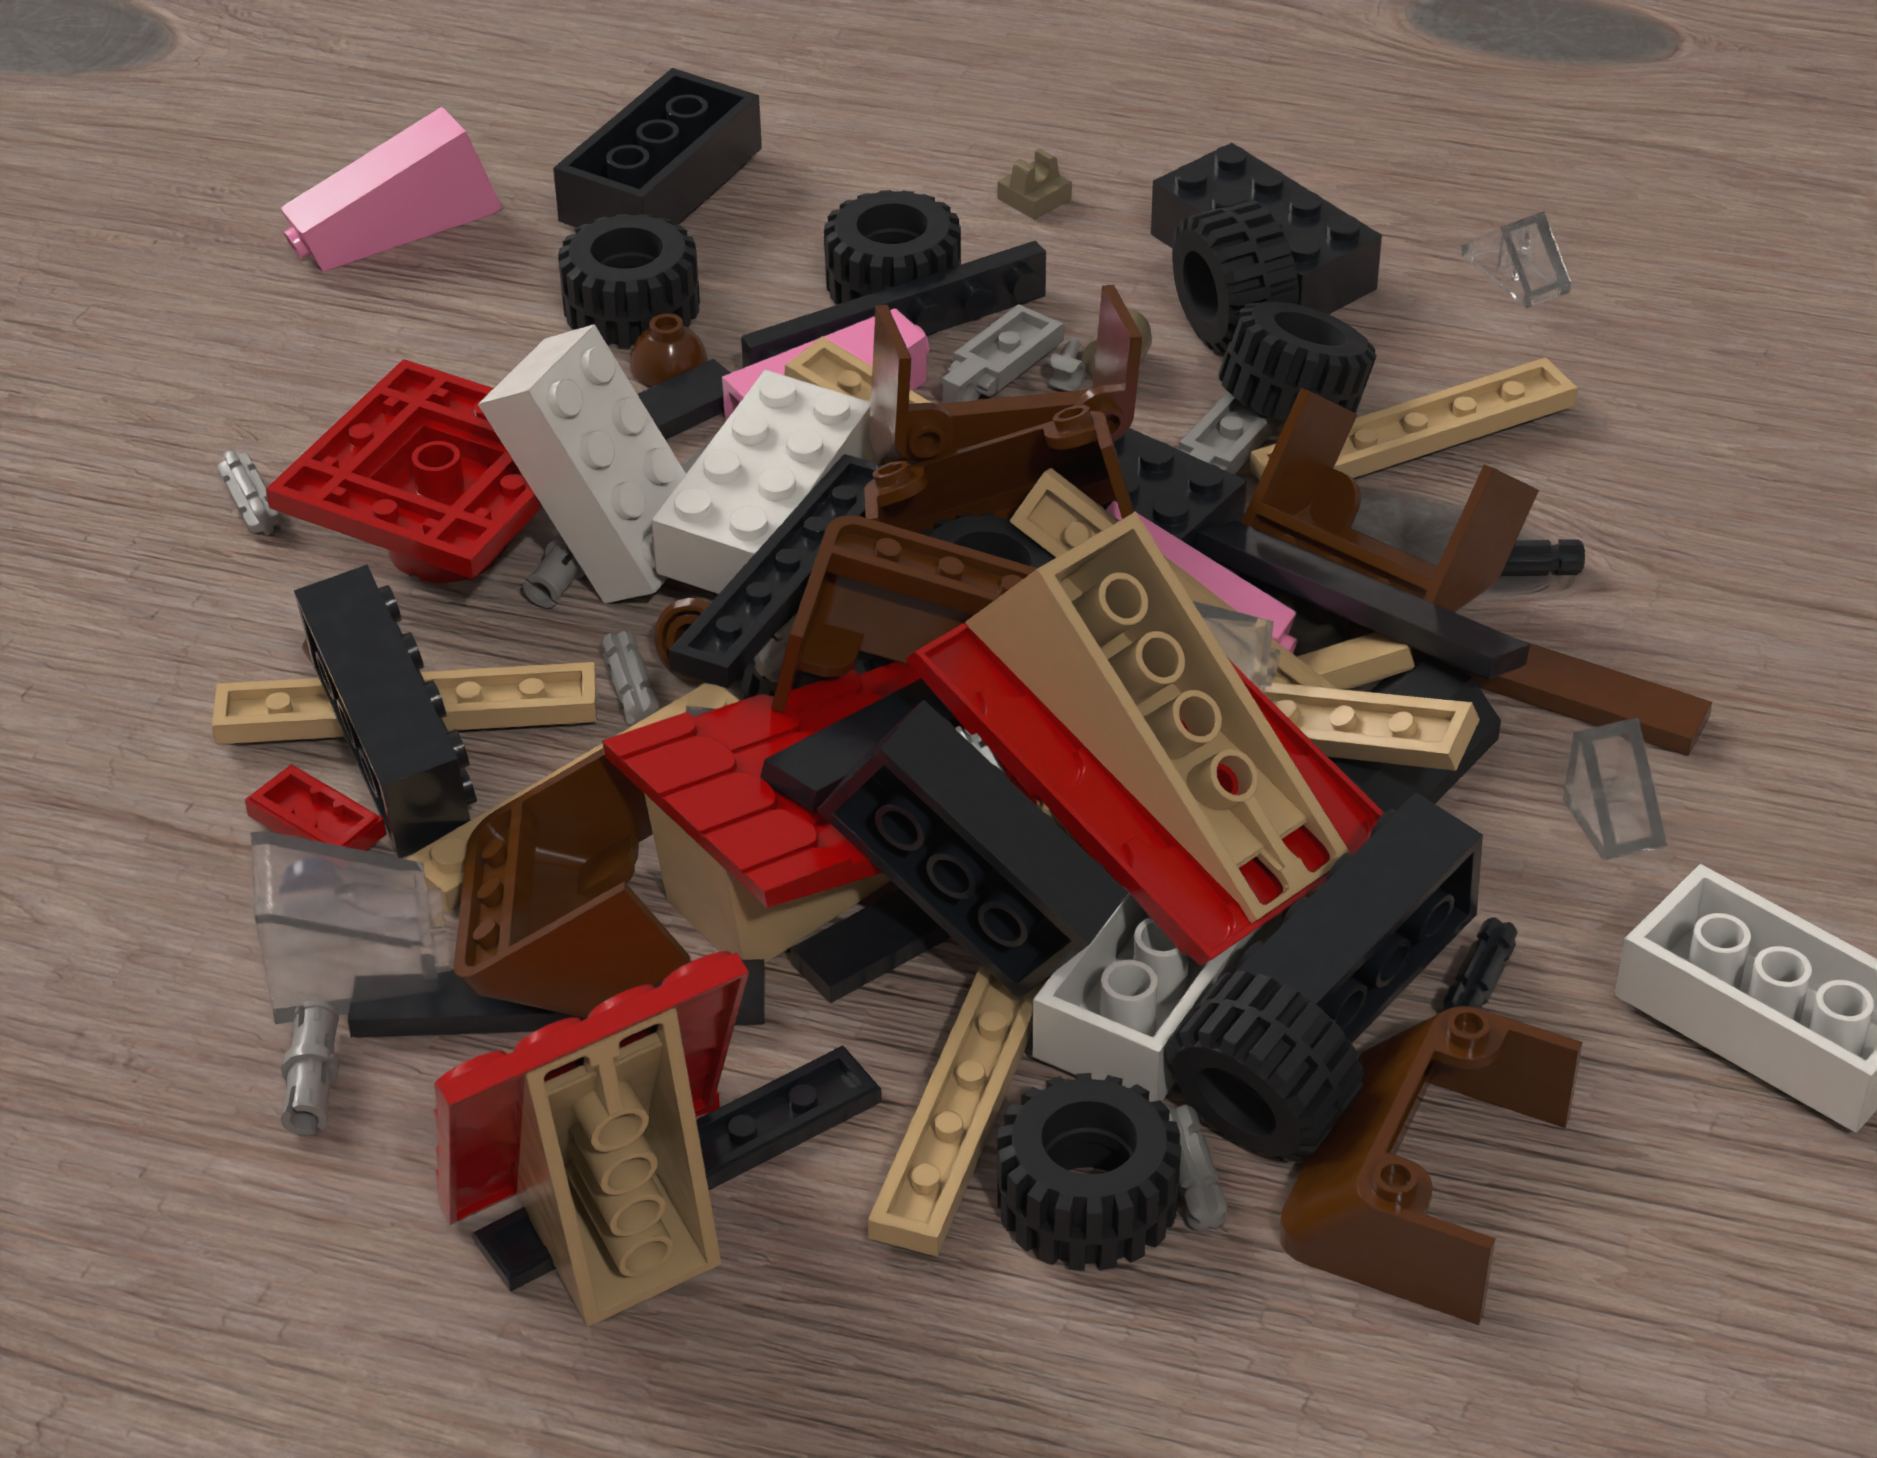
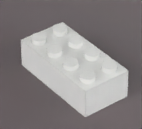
M595 324L545 338L478 405L603 603L655 593L669 577L657 574L652 519L686 473Z
M764 370L652 519L657 574L719 594L843 454L868 461L872 460L874 451L869 440L871 402Z
M1699 864L1625 937L1614 996L1855 1133L1877 1111L1876 958L1702 864Z
M1128 893L1093 941L1056 970L1033 999L1032 1057L1074 1075L1077 1073H1092V1079L1105 1080L1107 1075L1123 1078L1122 1086L1131 1088L1138 1084L1150 1091L1149 1102L1163 1101L1175 1084V1080L1171 1077L1167 1067L1170 1063L1165 1058V1048L1169 1045V1039L1217 980L1226 973L1233 975L1236 972L1239 961L1247 949L1257 941L1265 943L1282 926L1284 911L1214 959L1199 965L1193 957H1188L1180 952L1133 896Z

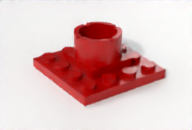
M406 359L398 363L266 488L270 509L388 549L390 559L397 569L409 576L416 574L420 577V580L435 583L457 582L469 578L474 579L477 575L482 574L494 565L495 559L502 556L510 540L543 506L478 405L494 388Z

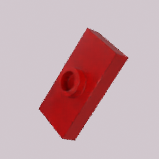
M292 764L244 799L249 817L339 871L386 835L383 817Z

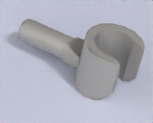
M1069 339L1062 355L1052 354L1050 364L1055 370L1049 380V387L1063 391L1080 390L1085 378L1086 365L1085 362L1076 359L1081 346L1078 339Z

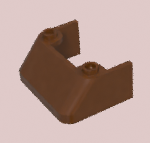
M1114 285L1102 286L1092 389L941 404H909L912 358L888 305L875 306L869 428L871 447L878 462L882 465L895 461H907L909 465L1051 422L1056 413L1077 405H1086L1090 411L1104 413L1112 440L1114 441L1130 428L1134 419L1142 335Z
M1301 388L1241 523L1452 612H1457L1491 588L1499 579L1539 490L1484 464L1437 567L1351 528L1361 504L1360 488L1351 476L1334 469V466L1358 414Z
M1086 405L1066 408L1056 413L1051 422L909 465L907 461H895L885 464L873 472L874 479L864 488L866 518L919 534L925 529H933L935 522L944 518L955 520L956 515L970 513L972 516H982V513L996 514L995 517L1006 519L1009 516L1013 517L1042 474L1051 468L1098 505L1116 500L1122 519L1134 513L1105 415L1102 412L1090 411Z
M847 515L832 520L825 530L790 632L771 709L784 713L798 670L821 677L841 676L848 673L854 667L859 651L910 665L906 661L908 656L965 623L1038 568L861 516Z
M604 748L485 817L471 833L467 843L453 969L454 973L474 994L588 1018L590 1012L607 999L634 987L655 985L675 970L690 963L691 956L627 885L635 873L639 842L653 835L644 792L605 757Z
M1460 1006L1447 1009L1365 1049L1358 1058L1364 1070V1077L1361 1080L1364 1085L1361 1091L1314 1153L1308 1157L1283 1206L1279 1239L1285 1252L1300 1263L1479 1325L1484 1315L1496 1238L1426 1215L1432 1197L1431 1179L1420 1165L1409 1159L1397 1156V1151L1430 1084L1565 1128L1570 1118L1583 1042L1482 1009Z

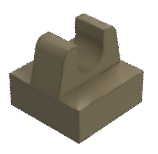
M1042 149L1035 151V161L1028 164L1021 159L1017 160L1013 165L1012 173L997 181V199L1033 220L1072 199V181L1059 174L1057 158Z

